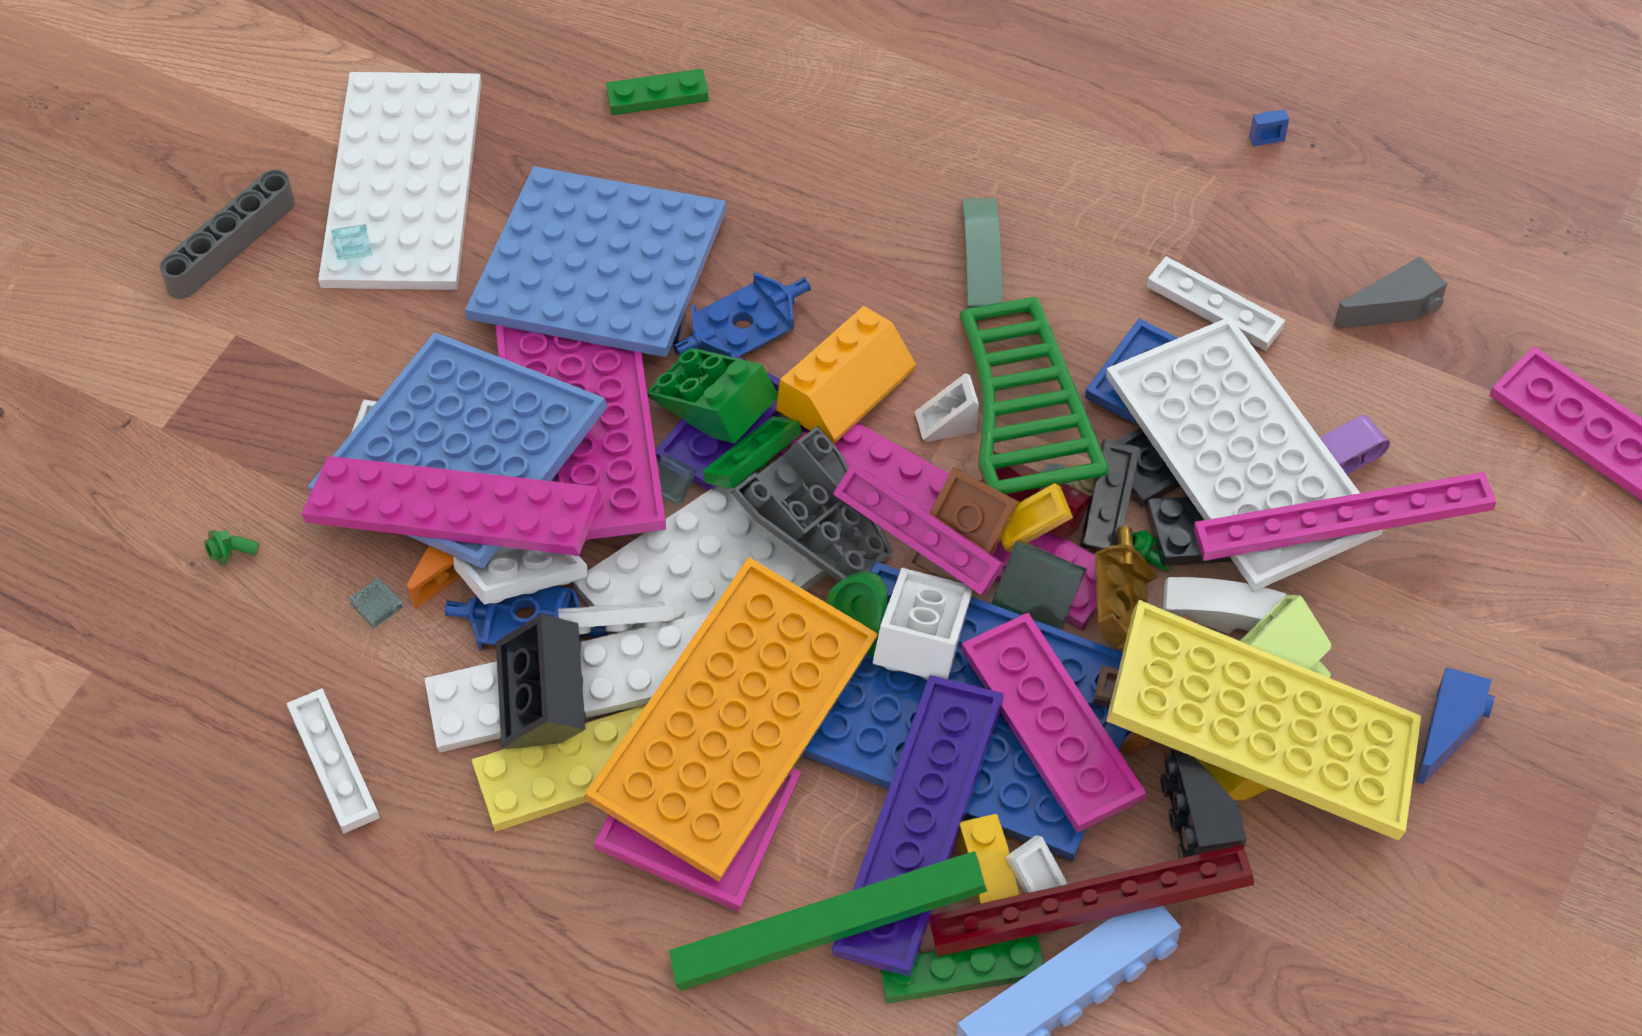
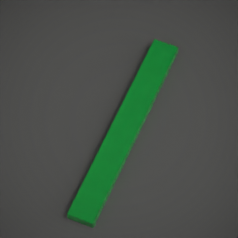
M973 851L670 949L676 986L680 991L988 892L977 854Z

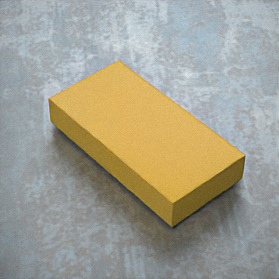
M1054 483L1019 503L1001 538L1005 550L1011 553L1073 518L1059 485Z

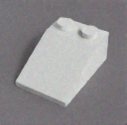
M901 568L880 626L873 664L884 666L891 671H903L919 675L927 680L929 675L948 679L973 589L964 583Z

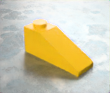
M993 814L961 822L957 839L960 854L976 852L988 891L974 896L976 905L1019 895L1015 875L1005 858L1010 853L998 815Z

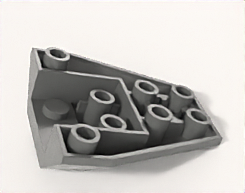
M818 426L799 439L783 456L759 474L754 473L730 492L754 521L838 582L851 574L870 572L875 562L881 563L893 553L878 524L833 495L849 467L840 451Z

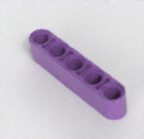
M1367 415L1357 417L1320 437L1346 475L1380 458L1390 446V441Z

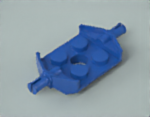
M755 272L753 273V283L699 311H696L694 304L691 305L693 333L689 338L673 345L676 355L679 357L683 352L692 347L730 357H735L736 355L742 357L794 329L792 308L794 298L810 291V283L803 277L789 286H784L778 281ZM739 321H748L752 324L746 329L734 326Z
M552 586L532 594H522L506 598L498 603L483 604L477 595L474 599H469L468 603L447 600L445 616L461 617L470 621L478 649L483 651V644L496 646V641L540 614L559 618L558 609L580 607L574 589ZM524 607L535 610L534 615L527 619L518 618L515 614ZM605 626L590 627L589 633L579 634V640L585 636L604 637L608 635V631H606Z

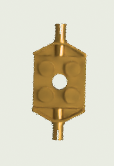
M1129 526L1117 528L1118 545L1108 546L1095 553L1097 611L1100 634L1103 639L1117 646L1118 650L1122 653L1133 609L1139 600L1148 603L1146 584L1158 579L1155 571L1143 556L1135 550L1132 539L1133 529Z

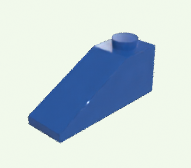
M1448 667L1445 668L1438 687L1416 782L1424 784L1477 730L1482 716L1489 718L1495 699L1494 695L1488 694L1491 679Z

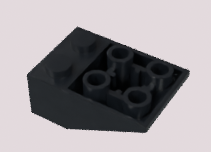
M1171 748L1169 756L1164 757L1165 774L1160 775V783L1163 796L1170 797L1172 809H1169V821L1172 832H1178L1181 844H1178L1177 847L1178 858L1242 844L1245 847L1247 839L1237 803L1195 757Z

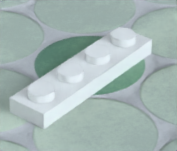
M1167 256L1148 277L1146 287L1212 323L1231 316L1248 341L1264 351H1267L1284 329L1285 319Z
M323 689L286 703L343 834L379 819L375 804Z

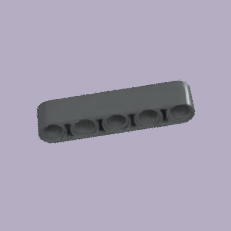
M275 169L265 172L163 258L159 267L167 292L172 297L182 299L194 294L294 207L295 200L288 175L284 171Z

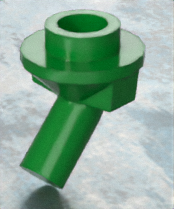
M214 529L208 531L209 539L204 540L209 558L212 561L217 560L220 565L227 563L228 558L232 556V550L256 556L260 546V542L239 536H230L227 530L220 532Z
M1145 530L1132 533L1135 550L1143 556L1147 563L1168 573L1173 565H1161L1158 552L1152 549L1156 540L1151 534Z

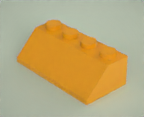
M863 306L780 379L776 410L792 420L799 421L800 425L810 431L818 426L829 440L835 444L916 368V363L894 324Z

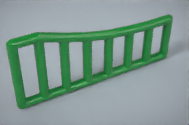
M1029 297L962 310L959 317L970 344L981 387L983 415L978 467L984 483L1004 494L1047 487L1054 483L1058 485L1105 476L1109 471L1108 463L1040 300L1037 297ZM1024 312H1030L1033 321L979 330L976 321ZM1039 334L1042 341L1041 344L987 353L984 345L986 343ZM1043 357H1048L1051 363V367L993 377L991 367ZM1058 380L1061 388L1058 391L996 402L995 391ZM1067 404L1071 412L1068 415L996 428L997 416ZM1072 428H1077L1081 437L1080 439L993 455L994 443ZM1087 452L1091 461L1090 464L999 480L995 469Z

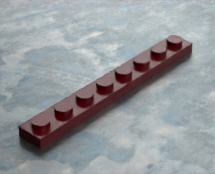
M1242 844L931 915L929 922L938 957L1254 885V878Z

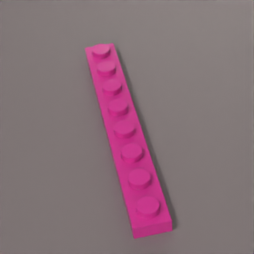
M1485 472L1197 521L1194 525V533L1203 561L1491 511L1494 510L1497 501Z

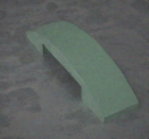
M962 198L967 271V309L1001 303V243L996 198Z

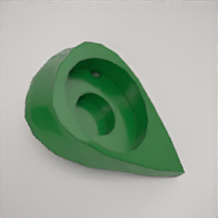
M861 572L851 574L829 590L827 604L879 635L880 626L887 609V588L883 579L876 573ZM878 636L868 652L872 657L875 654Z

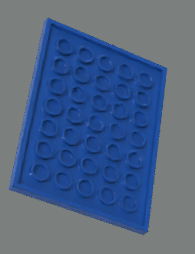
M875 562L871 572L876 573L883 579L887 588L888 606L900 570ZM971 597L948 680L985 688L962 653V643L1021 615ZM1033 620L1120 752L1122 742L1129 730L1107 722L1109 708L1095 705L1093 701L1101 666L1119 669L1123 653ZM867 653L801 756L889 790L928 680L919 675L903 671H891L884 666L873 664L874 657ZM1000 712L964 819L972 820L997 814L1004 835L1024 843L1036 835L1041 836L1051 853L1074 861L1087 829L1076 832Z

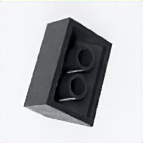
M540 614L496 641L501 748L514 749L563 743L586 730L580 656L581 642L579 640L578 623Z

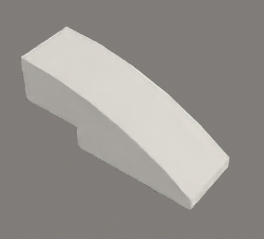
M1168 577L1164 584L1163 610L1180 617L1185 614L1196 621L1197 624L1230 634L1236 628L1250 631L1286 593L1265 587L1253 591L1247 583L1228 580Z

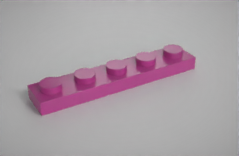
M851 464L833 495L980 595H986L1005 565L858 464Z

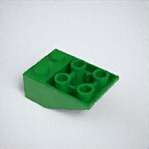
M690 347L679 356V359L666 373L657 378L656 383L647 391V396L709 437L735 443L777 400L778 393L763 364Z

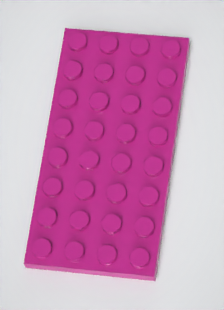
M496 325L500 358L605 398L608 406L551 480L553 482L599 487L602 497L585 540L666 530L641 352Z

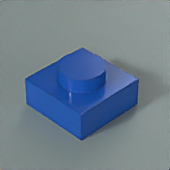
M1285 109L1266 111L1253 115L1249 134L1253 147L1285 141L1289 117Z

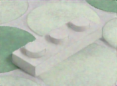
M671 600L564 608L558 609V617L578 623L579 634L589 633L590 627L605 626L606 631H624L628 629V624L643 623V627L651 629L661 628L664 622L673 621L674 607Z

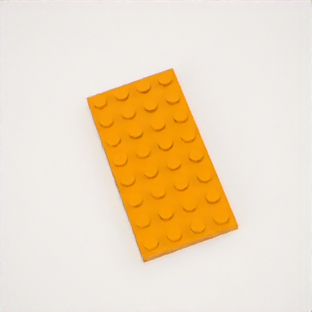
M748 557L585 793L584 800L720 882L871 649L878 633Z

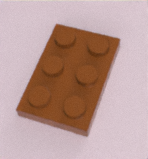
M953 467L930 514L993 555L1020 502ZM913 548L909 551L902 565L909 570L963 583Z

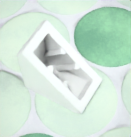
M963 374L914 411L924 441L931 442L977 433L979 403L970 375Z

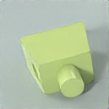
M1285 595L1240 640L1245 644L1328 678L1331 676L1329 670L1320 661L1331 649V642L1300 595Z

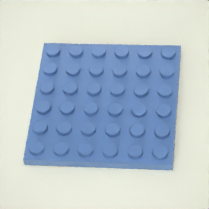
M533 166L465 309L467 320L667 357L727 211L726 201Z
M434 332L333 456L551 481L608 406L604 397ZM320 472L308 485L310 492H312ZM406 535L480 568H484L500 548V546Z

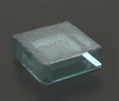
M366 224L331 230L338 261L372 255Z
M668 454L662 455L658 463L662 496L676 504L683 503L697 471Z
M379 577L349 598L351 606L373 629L403 608L401 600Z

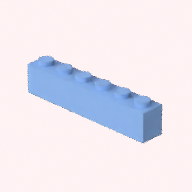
M1164 906L1111 917L961 1020L957 1025L956 1036H1050V1032L1062 1024L1064 1027H1067L1074 1023L1082 1015V1009L1092 1002L1098 1005L1108 999L1115 991L1114 987L1125 979L1127 982L1137 979L1146 970V965L1155 958L1163 960L1171 955L1178 947L1177 941L1181 926Z

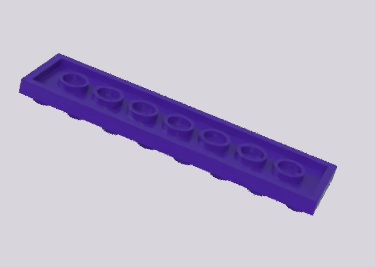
M929 675L853 890L951 858L960 832V823L964 820L1004 699L1003 693ZM933 910L836 940L832 947L833 956L910 977Z

